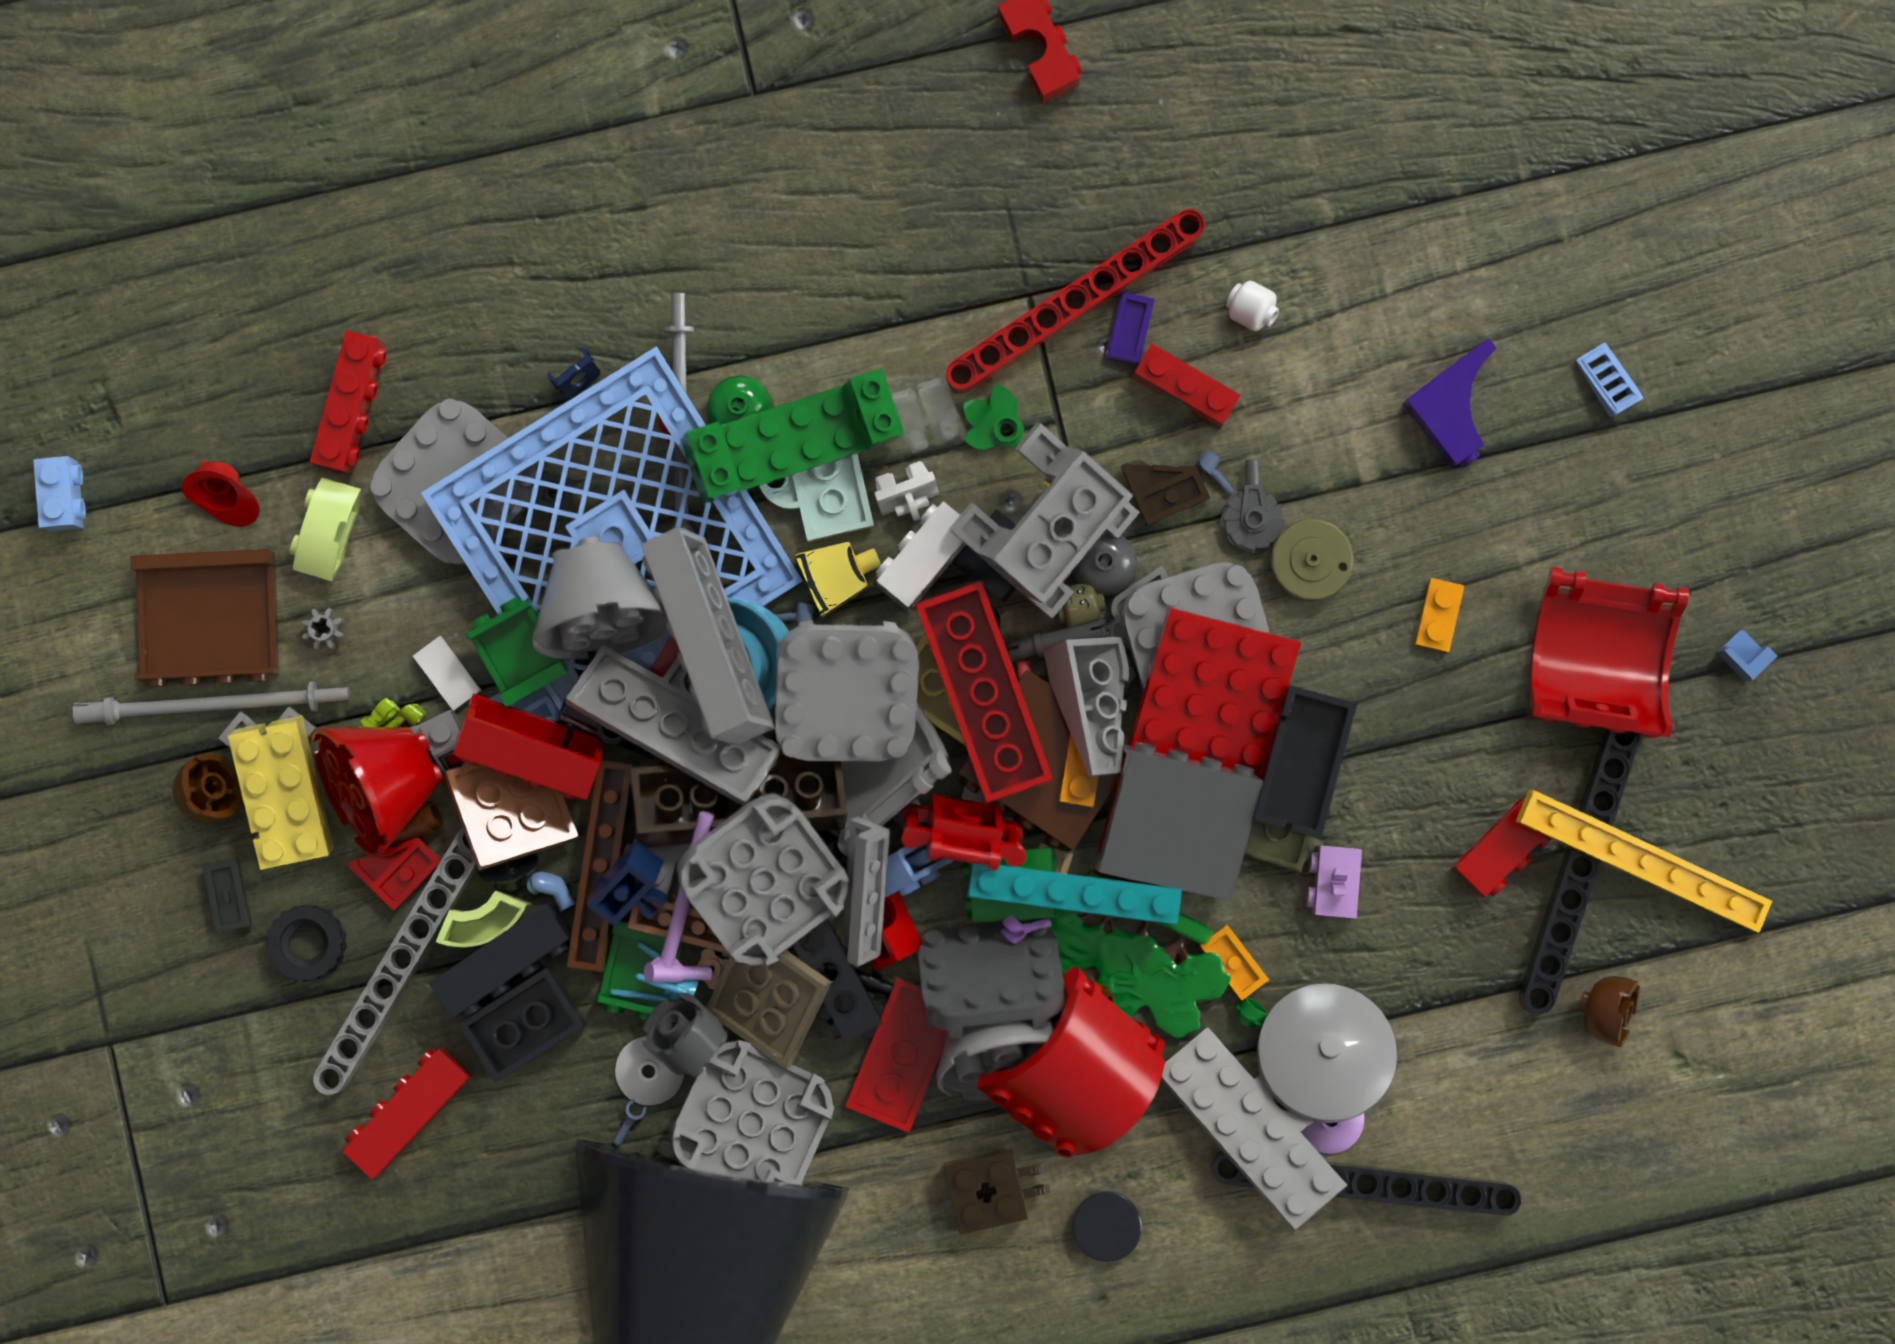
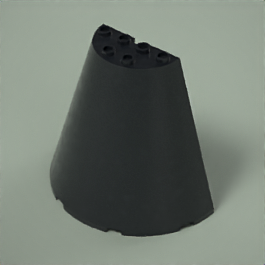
M578 1138L575 1150L594 1344H775L846 1201L849 1188L820 1182L808 1183L804 1186L771 1181L768 1183L648 1161L627 1153L616 1152V1149L611 1146L612 1144Z

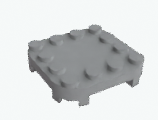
M446 399L443 402L437 403L425 412L379 464L370 484L375 501L387 515L432 555L448 565L464 566L466 565L421 495V492L505 441L508 437L480 412L465 402ZM532 464L517 475L535 479L537 466ZM510 479L487 493L506 497ZM515 480L511 498L530 502L534 484ZM480 497L470 503L476 514ZM486 498L482 517L501 520L505 502ZM510 504L506 522L513 523L526 507ZM481 522L495 543L499 526Z
M1228 562L1210 563L1196 569L1149 583H1143L1133 589L1125 600L1122 612H1120L1121 626H1124L1142 688V691H1140L1142 695L1168 606L1269 632L1258 589L1251 575L1244 567Z
M813 620L799 622L800 626L789 631L782 641L779 640L776 650L777 669L775 714L773 720L777 741L785 755L807 761H882L894 757L899 758L907 753L908 746L912 742L915 732L919 674L916 646L908 633L897 627L896 623L883 621V626L814 625Z
M777 794L761 796L746 804L693 844L677 865L679 883L684 894L730 955L739 963L743 962L749 965L765 964L768 966L778 961L779 959L776 956L830 915L833 914L836 917L844 908L843 903L848 893L847 881L849 879L844 869L803 813L788 799L782 798Z
M740 1040L724 1043L709 1060L705 1070L696 1076L672 1129L670 1137L671 1155L684 1168L768 1183L771 1181L793 1183L802 1186L803 1178L828 1122L832 1119L834 1111L831 1092L826 1086L825 1080L815 1073L811 1074L794 1065L786 1069L757 1048L751 1046L752 1043Z

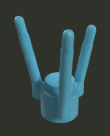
M643 942L637 943V947L653 959L661 957L662 954ZM638 973L636 975L637 980L665 989V995L611 989L610 994L659 1003L666 999L673 1002L679 999L677 994L688 993L694 996L698 981L647 982L644 974Z

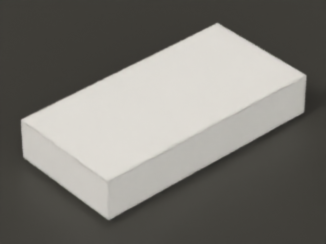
M439 636L413 655L414 659L453 711L458 710L470 701L473 693L478 695L482 692L481 688L442 636Z

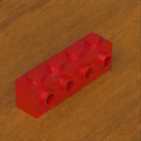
M349 330L345 331L310 463L316 467L350 476L352 467L355 468L357 466L360 456L358 445L361 434L364 435L369 424L367 412L370 402H374L378 391L376 379L379 369H383L387 358L386 345L379 338Z
M444 1047L438 1048L436 1052L430 1048L417 1062L420 1069L412 1077L406 1074L393 1087V1090L397 1093L388 1103L382 1099L370 1111L371 1121L364 1128L359 1124L345 1138V1141L349 1144L342 1152L372 1180L377 1178L473 1076Z

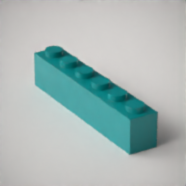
M970 863L966 897L1175 925L1178 924L1182 889L1000 865L998 871L987 870L985 865Z

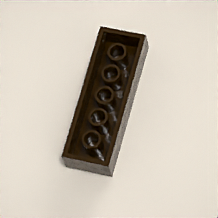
M785 754L779 755L749 801L751 802L768 794H777L795 805L816 832L841 830L846 827L848 811L841 761H807L789 757ZM672 765L630 769L636 841L646 848L691 844L700 812H708L713 815L709 830L711 832L744 807Z

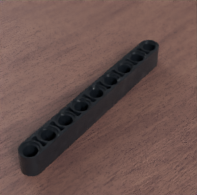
M1605 729L1578 811L1613 826L1641 740L1640 733L1628 731L1629 741L1625 746H1622L1615 740V732ZM1609 759L1614 760L1619 767V773L1615 778L1608 777L1604 771V765ZM1598 792L1604 793L1608 798V806L1604 811L1598 810L1593 803L1594 796ZM1569 846L1566 847L1519 992L1520 1005L1531 1013H1547L1556 1002L1601 863L1600 860ZM1577 857L1583 858L1587 863V871L1580 877L1575 875L1572 870V863ZM1567 890L1573 891L1577 898L1575 906L1571 909L1565 908L1561 901L1563 893ZM1556 923L1563 924L1566 929V936L1560 942L1554 941L1551 937V928ZM1549 955L1555 961V969L1551 974L1545 975L1540 969V962L1542 958ZM1539 988L1543 991L1545 1000L1540 1007L1535 1008L1530 1004L1529 995L1534 989Z
M1223 1151L1214 1155L1210 1167L1213 1176L1219 1182L1226 1185L1254 1188L1237 1167L1232 1175L1221 1176L1218 1172L1219 1163L1228 1157ZM1327 1162L1347 1184L1335 1197L1502 1216L1516 1213L1522 1202L1519 1191L1514 1186L1503 1181ZM1363 1174L1372 1175L1374 1181L1373 1187L1367 1192H1361L1357 1189V1179ZM1397 1178H1405L1408 1182L1407 1191L1400 1196L1393 1195L1391 1191L1393 1181ZM1432 1182H1440L1442 1185L1441 1195L1437 1199H1428L1426 1196L1427 1186ZM1466 1186H1474L1477 1192L1476 1198L1471 1203H1463L1460 1196L1461 1191ZM1503 1189L1509 1190L1511 1194L1509 1204L1505 1207H1498L1495 1203L1496 1194Z

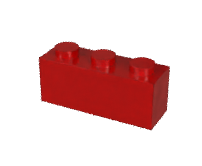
M1523 795L1451 867L1480 897H1486L1488 894L1494 897L1505 887L1507 882L1504 878L1512 870L1517 873L1529 863L1531 857L1528 854L1537 845L1543 848L1552 840V838L1516 822L1527 795Z

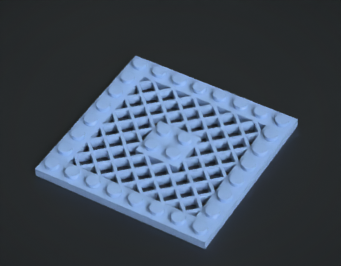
M657 346L421 492V495L497 614L502 612L499 606L509 600L518 597L521 602L529 598L519 582L523 581L536 584L533 602L531 600L530 602L539 616L537 610L541 609V605L538 604L541 586L547 587L548 581L543 580L547 562H554L552 557H548L552 538L571 542L570 548L576 547V544L579 546V540L587 537H598L600 543L618 542L621 543L622 549L631 561L636 564L645 555L641 544L664 534L655 531L659 513L678 517L675 528L681 527L683 518L701 522L699 536L702 537L704 536L706 524L725 528L721 546L708 543L707 545L710 550L719 552L716 565L719 577L736 580V582L724 589L726 597L750 601L764 606L803 581L747 490L713 501L726 523L708 519L711 502L705 504L703 517L684 513L688 495L700 496L698 491L689 489L692 479L689 465L671 460L673 448L676 442L685 456L680 439L687 431L705 426V423ZM646 394L653 406L634 401ZM628 405L624 424L605 420ZM633 406L652 411L648 430L629 425ZM656 413H658L671 435L652 431ZM598 424L594 442L576 438ZM603 425L622 429L618 448L599 444ZM627 430L646 434L642 453L623 449ZM651 436L670 440L666 459L647 455ZM569 442L565 460L547 456ZM574 443L593 447L589 466L570 462ZM598 449L617 453L613 472L594 467ZM622 454L641 458L637 477L618 473ZM646 460L665 464L660 483L642 479ZM539 461L535 479L517 475ZM545 461L563 465L560 484L541 480ZM670 465L688 469L684 488L665 484ZM568 467L588 471L583 490L565 486ZM592 472L611 476L608 495L588 491ZM616 478L635 482L632 500H630L624 489L612 496ZM510 479L506 497L487 493ZM515 480L534 484L530 502L511 498ZM640 483L659 488L655 506L636 502ZM539 485L558 489L554 508L535 504ZM664 489L683 493L679 512L660 508ZM563 491L582 495L578 513L559 509ZM587 496L606 500L583 514ZM480 497L476 514L470 503ZM486 498L505 502L501 520L482 517ZM510 504L529 508L525 526L506 522ZM636 508L654 511L650 530ZM534 509L553 513L549 532L530 528ZM558 515L575 518L574 521L565 526L572 537L554 533ZM481 522L499 526L495 543ZM504 527L523 531L519 550L500 546ZM730 530L744 552L726 548ZM528 533L547 537L543 555L524 551ZM501 552L518 555L514 573ZM725 553L743 557L739 575L721 572ZM523 557L542 561L538 579L519 575ZM749 559L755 570L745 576ZM642 561L640 572L644 576L646 568ZM646 579L651 586L657 587L655 581ZM667 631L660 638L644 646L620 654L650 671L670 633ZM563 659L569 668L568 673L544 686L559 711L566 695L580 678L574 668L586 670L588 665L574 662L575 659L570 661L569 659Z

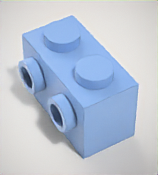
M69 456L33 459L39 528L49 532L84 529L83 519L86 517V507L83 498H81L80 485L83 484L81 465L78 464L77 460Z
M924 844L915 849L904 847L887 858L885 896L888 897L897 891L904 896L920 887L918 880L921 881L922 885L929 883L941 876L938 869L955 860L940 858L939 861L928 859L927 845Z

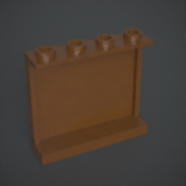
M269 549L130 556L131 570L136 571L140 674H134L135 680L145 681L146 687L167 686V680H180V685L190 686L201 685V679L214 678V684L235 683V677L248 676L249 682L270 681L269 675H280L275 552Z
M1027 669L1019 678L1018 683L1053 780L990 802V804L1001 806V811L1004 813L1009 808L1020 815L1016 821L1030 831L1034 832L1038 827L1047 833L1048 836L1045 841L1060 851H1063L1065 846L1073 850L1117 785L1120 773L1099 776L1094 807L1058 801L1070 731L1051 685ZM1124 735L1123 746L1129 744L1130 738ZM1123 751V755H1122V764H1123L1124 757H1125V754H1126L1125 751ZM968 756L962 767L957 771V774L962 776L959 783L977 794L981 788Z

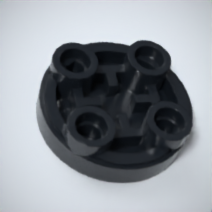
M1097 1191L1086 1197L1078 1205L1073 1216L1072 1230L1076 1243L1086 1255L1098 1261L1111 1262L1126 1257L1135 1249L1141 1237L1142 1221L1136 1206L1129 1198L1114 1191Z

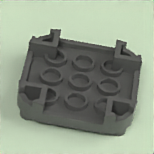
M1032 919L1029 921V923L1042 919ZM1003 922L978 927L966 926L943 932L939 930L927 932L924 935V943L920 946L919 965L925 1020L928 1027L935 1026L949 1031V1038H963L962 1027L1032 1019L1034 1030L1047 1027L1046 1020L1056 1015L1059 1011L1063 1012L1066 1004L1059 949L1054 932L1048 927L1026 933L1025 937L1018 943L1010 942L1001 933V930L1006 928Z

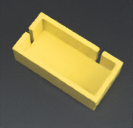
M303 716L272 721L267 727L265 723L234 729L228 735L250 830L251 833L258 832L253 842L260 870L328 856L333 850L334 845Z

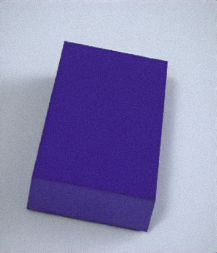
M1121 291L1106 359L1135 366L1140 364L1154 298Z

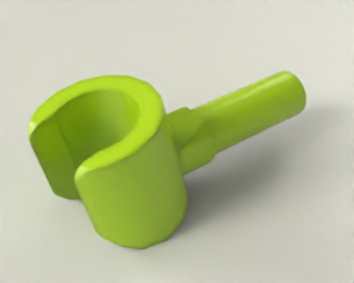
M418 704L406 705L400 711V715L384 727H399L405 721L415 726L424 718L426 712Z

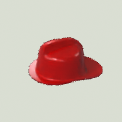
M203 460L199 464L197 471H193L185 476L181 484L182 493L187 500L227 525L237 527L249 526L257 520L260 514V505L256 497L240 484V476L229 464Z

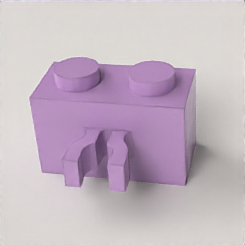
M1317 846L1316 852H1311L1309 873H1315L1314 887L1308 886L1306 906L1312 907V915L1357 918L1362 849Z

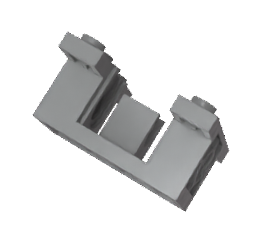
M1036 423L1015 450L1045 476L1044 480L1050 484L1013 530L1000 527L973 503L966 507L948 530L1044 614L1053 618L1074 593L1073 590L1063 583L1064 579L1105 530L1118 539L1140 512L1129 503L1133 495L1082 450L1064 445L1041 423ZM1062 517L1060 522L1054 528L1056 520Z

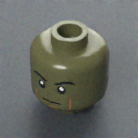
M1078 583L1069 585L1068 587L1074 593L1057 612L1056 618L1058 623H1064L1066 628L1100 620V612L1106 611L1103 593H1096L1095 589L1088 584Z

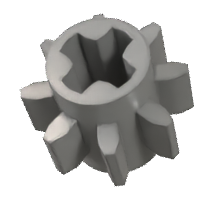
M330 608L325 611V615H321L318 610L312 609L314 617L310 621L302 620V623L308 626V633L302 636L303 639H315L314 648L317 650L321 649L323 643H327L328 647L335 649L334 640L337 637L345 638L346 636L340 632L339 625L345 622L344 619H332L334 610ZM326 623L331 628L329 634L323 633L321 635V632L317 631V627L319 624L325 625Z

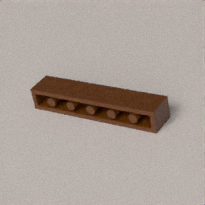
M603 760L600 762L595 779L567 967L599 972L605 971L612 924L588 908L587 904L596 883L623 855L632 800L630 769L637 766Z

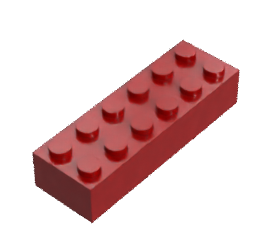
M982 581L915 604L986 804L1052 781L1050 769Z

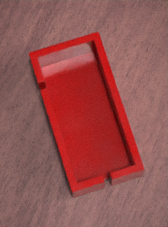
M473 693L460 727L453 755L458 756L461 761L470 765L482 764L490 767L494 772L502 776L510 777L514 775L526 779V782L534 787L544 788L546 786L558 790L564 797L587 800L600 766L604 741L599 736L575 728L568 748H562L561 746L568 730L567 725L512 706L506 707L503 703Z

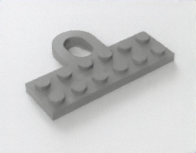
M602 645L566 697V705L740 805L745 806L748 804L781 754L782 747L763 735L754 737L739 745L709 736L701 722V717L704 715L700 704L693 699L684 685L689 674L681 666L678 656L664 677L661 678L609 647Z
M1208 1027L1165 1062L1161 1081L1293 1232L1347 1186L1301 1133L1314 1121L1302 1118L1291 1111L1282 1110L1277 1106L1273 1095L1262 1079L1261 1073L1253 1079Z

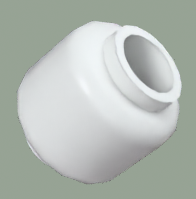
M1247 281L1244 284L1238 283L1231 291L1226 302V307L1229 308L1230 319L1252 331H1258L1265 325L1271 326L1279 313V308L1275 307L1277 302L1276 294L1254 281Z

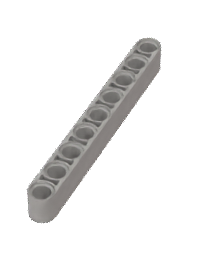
M463 827L457 833L316 1069L313 1083L320 1093L333 1095L343 1091L349 1085L438 936L449 910L454 909L475 874L477 865L471 848L467 845ZM456 859L462 861L465 866V872L459 879H454L449 874V865ZM437 889L443 890L447 896L446 905L441 909L435 908L431 903L432 893ZM419 919L425 920L429 925L428 935L423 939L418 938L413 932L414 923ZM401 949L407 950L411 955V963L405 969L399 967L395 961V956ZM382 979L389 980L393 985V993L389 998L382 997L378 992V984ZM364 1009L371 1010L375 1015L376 1021L371 1028L364 1027L360 1022V1014ZM346 1039L353 1040L357 1045L358 1051L353 1058L347 1057L342 1051V1045ZM328 1069L335 1070L339 1075L340 1081L336 1088L329 1087L324 1081V1075Z

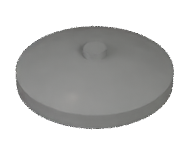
M1314 984L1289 993L1272 1008L1259 1033L1257 1061L1266 1087L1282 1106L1292 1113L1311 1121L1335 1123L1362 1115L1380 1100L1393 1079L1397 1062L1395 1037L1388 1020L1370 999L1345 986Z

